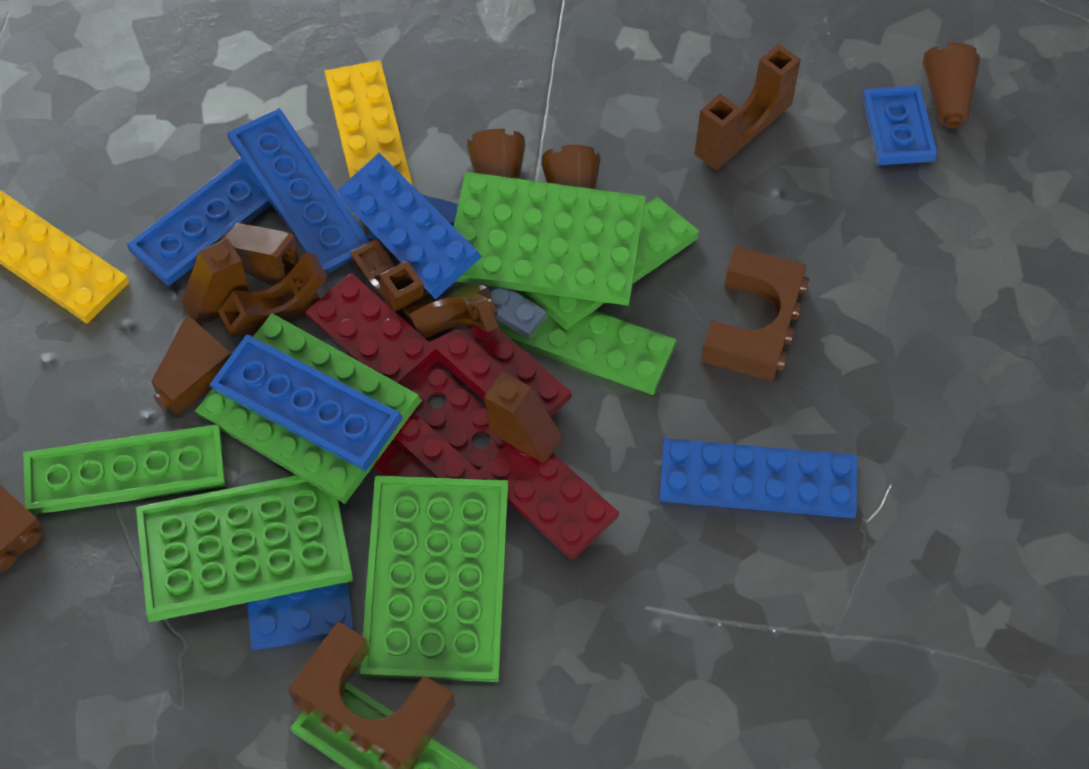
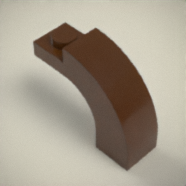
M377 239L350 252L351 260L365 279L366 286L393 309L394 312L423 297L424 284L409 262L405 261L395 266Z
M305 253L282 281L270 288L256 292L234 290L218 312L230 335H255L271 313L289 323L302 316L306 310L320 299L316 291L325 281L327 275L316 255Z
M461 285L447 288L437 299L428 294L401 309L405 321L425 339L445 329L459 325H475L487 333L499 327L495 316L498 315L497 309L488 288L483 285Z

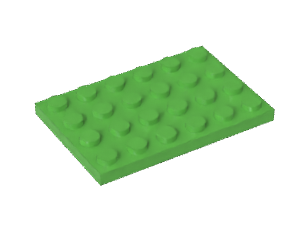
M465 172L453 227L482 257L455 282L629 306L646 196Z
M271 313L253 338L401 414L403 419L368 470L365 472L215 392L213 389L195 412L200 418L212 425L219 424L220 430L345 504L422 400L413 391Z
M297 475L136 507L146 614L149 623L353 581L338 500Z
M375 476L363 637L367 639L370 651L361 662V677L422 679L425 675L431 680L499 682L508 481Z

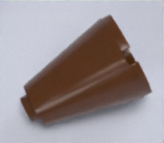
M948 43L947 49L938 50V46L927 50L922 56V68L938 120L948 128H958L969 118L980 64V54H977V49L971 45Z
M487 129L473 134L471 142L469 139L467 140V152L474 173L520 179L526 147L525 138L521 133L514 131L513 136L505 134V129Z
M563 145L562 151L553 153V148L547 150L541 157V166L546 182L596 189L600 167L599 152L596 155L594 154V148L585 145Z

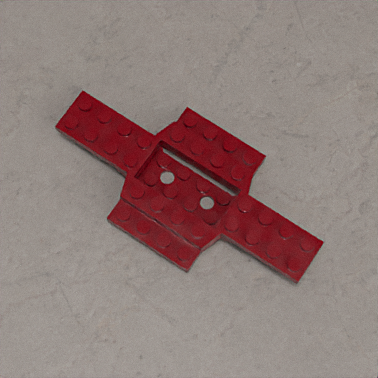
M352 273L305 311L306 317L348 356L413 391L422 400L374 464L373 468L381 476L508 481V503L571 561L619 517L618 510L554 453L551 454L544 464L490 433L486 409L441 369L442 363L483 401H485V395L501 373L505 372L530 386L551 417L572 398L571 391L499 328L487 333L475 325H470L464 331L456 329L428 342ZM433 395H443L447 399L446 404L441 408H432L428 402ZM479 434H485L491 439L490 444L482 449L476 448L472 444L473 438Z

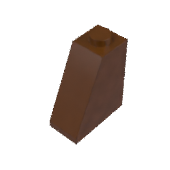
M236 223L230 232H226L221 238V241L229 239L242 261L245 273L271 286L282 281L299 261L295 236L291 233Z
M228 238L199 251L182 299V305L188 316L200 326L220 317L218 310L234 290L249 292L242 261Z
M190 316L183 320L152 379L156 393L153 396L155 401L164 410L169 408L177 416L211 389L210 383L231 356V352Z
M502 372L484 397L490 433L545 464L563 439L562 434L533 389Z

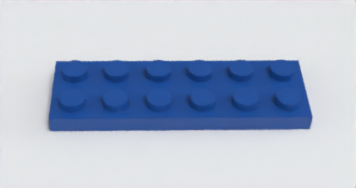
M278 108L228 132V140L289 232L295 236V241L303 253L315 254L326 275L352 262L350 252L369 243L370 240L282 110Z
M380 152L336 191L343 202L401 263L409 262L424 284V288L435 299L482 257Z
M239 158L131 240L127 246L136 258L169 286L194 267L200 250L220 242L222 236L226 232H230L236 223L248 225L272 205L242 159Z
M246 334L210 383L211 388L215 392L365 472L403 419L399 412Z
M664 438L659 501L855 518L857 513V455Z

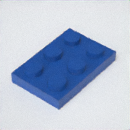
M920 85L863 89L862 100L877 165L936 161L937 150Z
M348 582L247 602L250 639L253 650L324 640L338 621L354 631Z

